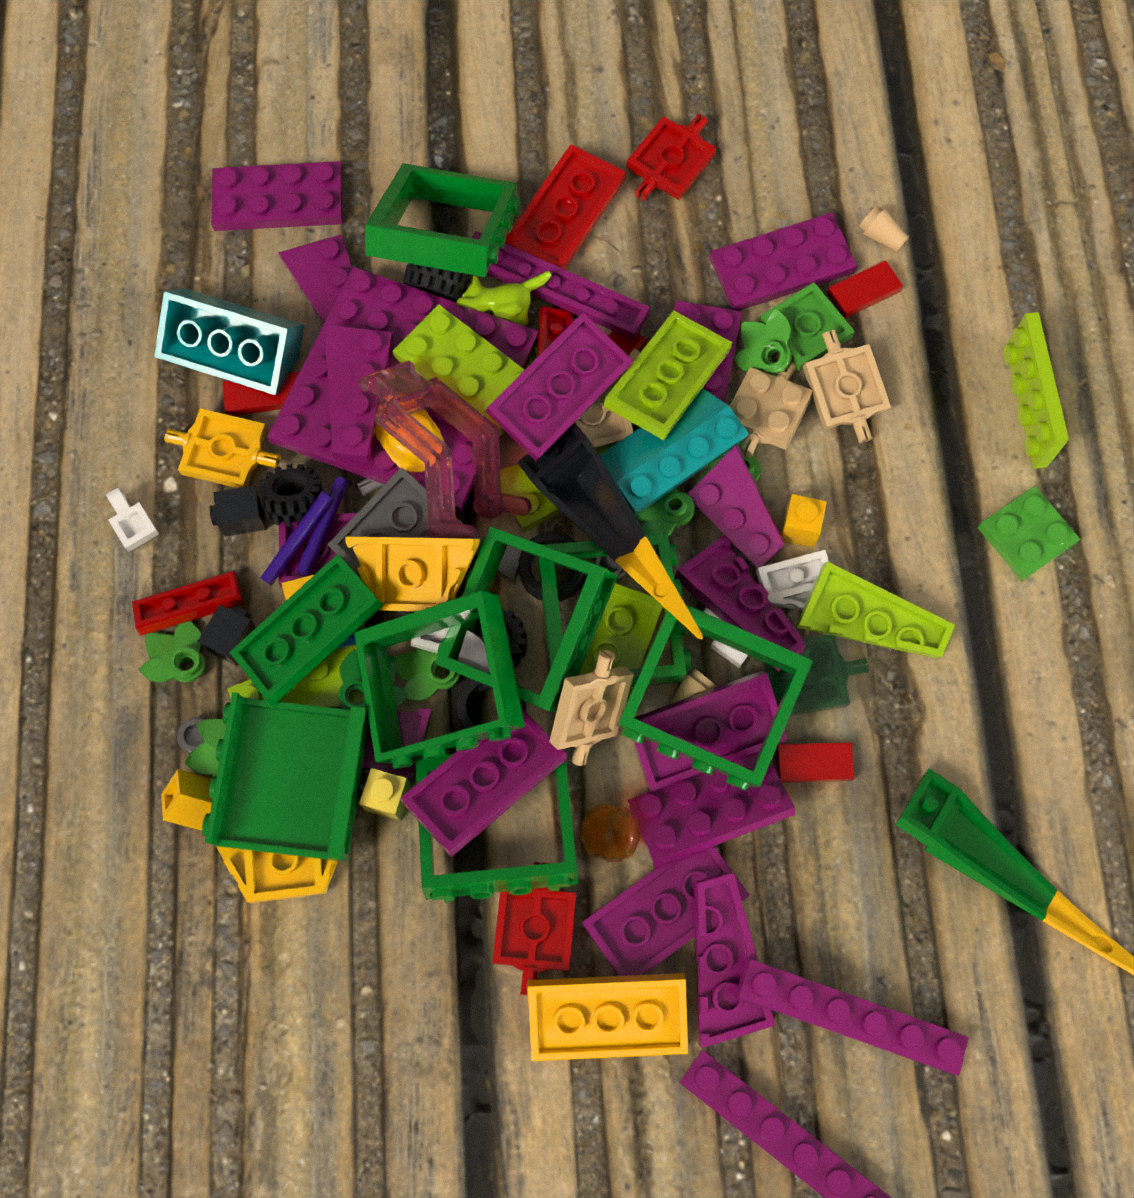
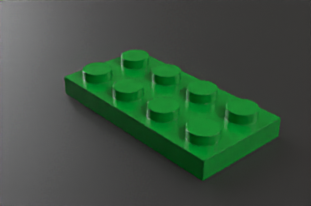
M337 554L233 648L230 654L266 701L275 705L376 613L383 604L350 565Z

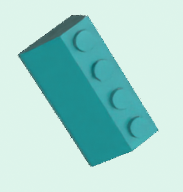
M186 288L164 291L154 357L278 395L289 372L292 371L299 358L305 325Z
M702 388L665 440L639 428L600 456L631 511L636 516L728 453L735 445L738 446L749 433L729 405Z

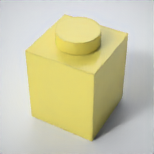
M371 768L359 805L366 812L401 821L405 809L401 797L411 790L412 786L407 778Z

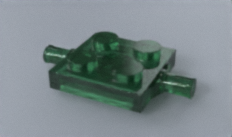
M832 635L803 639L806 646L800 655L813 660L790 716L848 707L850 705L847 690L848 676L868 673L869 668L866 665V658L845 662L838 651L835 636ZM765 663V672L768 674L777 707H779L792 674L783 670L777 671L772 665Z

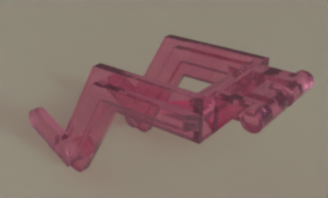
M411 361L399 363L359 379V387L363 391L370 390L379 397L380 405L374 421L424 462L428 525L431 538L479 539V534L475 527L458 523L455 515L452 449L410 415L427 407H431L472 441L473 468L476 470L474 479V510L480 516L489 519L500 516L502 512L521 516L531 512L532 504L528 498L501 493L498 427L437 377L426 380L415 371V366Z

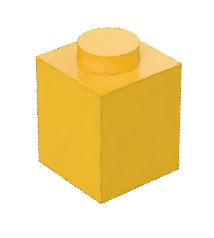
M792 494L786 508L781 531L784 541L814 548L821 533L827 501Z

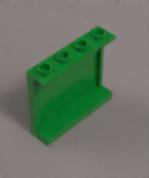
M232 692L231 702L225 704L223 711V723L226 724L224 739L218 741L216 748V760L220 761L217 776L212 777L209 786V797L213 798L211 811L206 813L202 824V835L206 836L205 843L216 847L348 863L369 732L367 709L351 706V709L347 710L279 701L272 705L266 700L245 698L239 693Z

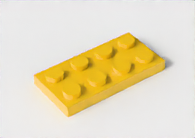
M684 973L528 980L532 1061L688 1054L686 978Z

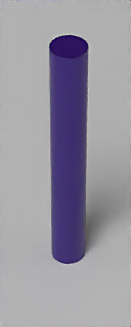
M336 477L329 496L334 500L316 523L296 572L302 576H310L348 487L349 481L342 477Z
M323 491L319 494L260 577L263 581L271 586L274 584L334 500L331 496Z

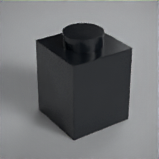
M255 485L213 492L215 505H210L211 521L213 526L219 527L225 537L266 530L265 515L262 510L258 489Z
M219 604L197 642L207 652L238 666L230 651L257 627L252 622V615L249 612L235 605L230 610Z

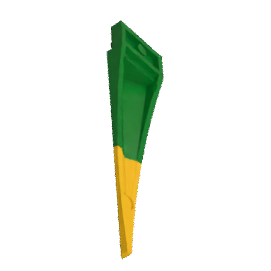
M928 768L921 777L895 825L926 845L924 851L1134 975V956L1100 929L1041 875L994 827L960 788Z

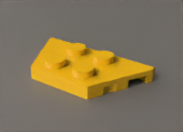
M345 537V542L348 548H353L359 561L360 567L357 569L361 579L382 602L383 606L379 610L417 612L454 600L478 549L480 539Z
M216 847L248 903L326 894L338 861Z

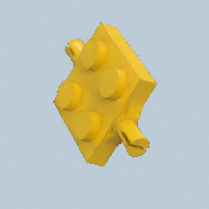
M201 408L194 425L187 433L168 428L166 430L167 434L164 437L166 443L183 446V456L178 467L181 475L234 488L248 487L252 473L258 464L276 468L279 467L278 463L281 462L280 454L262 451V444L268 430L265 423Z

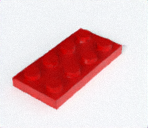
M570 144L517 220L511 232L506 236L505 244L565 270L626 180V171Z

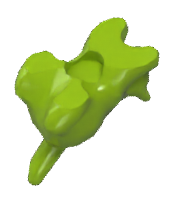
M545 271L536 277L524 281L522 284L507 283L495 288H486L479 282L478 277L474 275L472 283L462 294V298L457 300L456 304L526 326L529 322L530 292L545 285L552 274L550 271Z

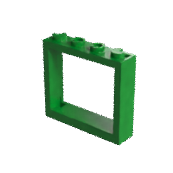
M402 163L365 224V255L486 277L491 264L497 263L499 248H504L506 232H511L514 216H518V207L521 199L516 196L517 183ZM412 198L492 212L479 240L398 225Z
M490 526L487 535L480 542L479 555L474 568L470 570L466 577V588L462 597L481 590L489 593L507 546L588 575L541 694L517 685L520 700L556 713L565 678L579 675L618 575L604 567ZM478 618L449 627L446 637L439 644L438 657L435 664L492 687L490 674L457 661L466 630L473 632Z
M668 533L646 535L654 551H657L658 558L682 598L680 579H674L672 566L677 565L675 544L669 545ZM592 540L543 545L576 558L608 556ZM537 557L549 668L551 669L563 639L555 565L553 562ZM677 623L674 624L668 638L672 665L656 666L648 686L683 682L687 675L686 671L691 670L689 649H683L682 635L687 633L686 627ZM641 668L629 669L634 674L630 687L634 686Z
M481 590L354 632L376 763L393 764L394 769L405 768L414 765L413 759L422 756L424 760L441 758L446 756L445 750L454 747H456V751L473 749L479 746V740L489 738V741L509 739L512 737L511 731L525 728L500 596ZM480 618L499 719L403 747L386 647Z
M686 605L704 636L792 674L751 771L634 718L674 624L677 623L684 626L667 610L616 726L623 729L622 736L631 739L633 742L642 744L644 739L657 744L656 751L674 760H677L678 756L682 755L693 760L691 767L712 776L715 770L728 776L726 783L745 791L748 790L749 786L753 788L760 787L813 660Z
M453 754L431 760H424L423 757L416 758L417 784ZM566 760L552 771L556 772L565 862L435 875L433 836L419 822L421 885L426 900L444 899V902L447 903L454 901L455 897L471 895L473 899H486L492 897L494 893L507 891L512 895H525L531 893L532 889L548 887L550 891H560V887H570L571 885L578 884Z

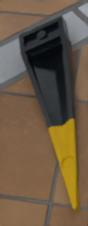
M575 422L537 461L527 454L517 462L546 499L698 639L703 640V634L601 456Z

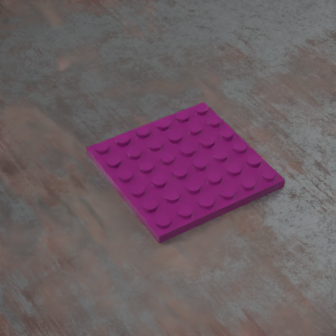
M352 267L324 324L392 332L394 340L380 409L386 403L393 400L409 399L419 403L426 410L441 432L444 439V452L440 461L431 469L423 472L408 473L444 507L461 513L495 436L395 359L393 350L438 304L524 370L537 344L539 331L482 311L459 306L456 302ZM323 325L267 436L268 440L272 444L385 485L400 468L387 454L378 441L376 434L369 463L334 459L332 454L325 328Z

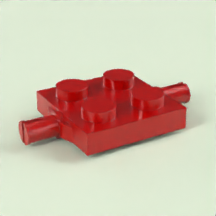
M697 114L689 126L676 124L663 116L628 158L626 168L644 180L634 192L638 199L641 197V200L645 201L653 189L657 188L680 200L714 158L716 147L703 140L699 135V132L708 123L704 115L701 118L702 114Z
M533 862V864L540 865V862ZM548 887L532 889L531 893L525 895H512L509 891L500 892L492 964L513 966L523 971L520 995H527L528 980H537L538 973L548 970L569 972L576 893L550 891Z

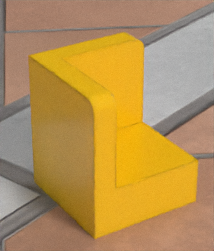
M177 769L161 794L163 820L202 831L203 819L206 813H210L213 798L209 797L211 778Z

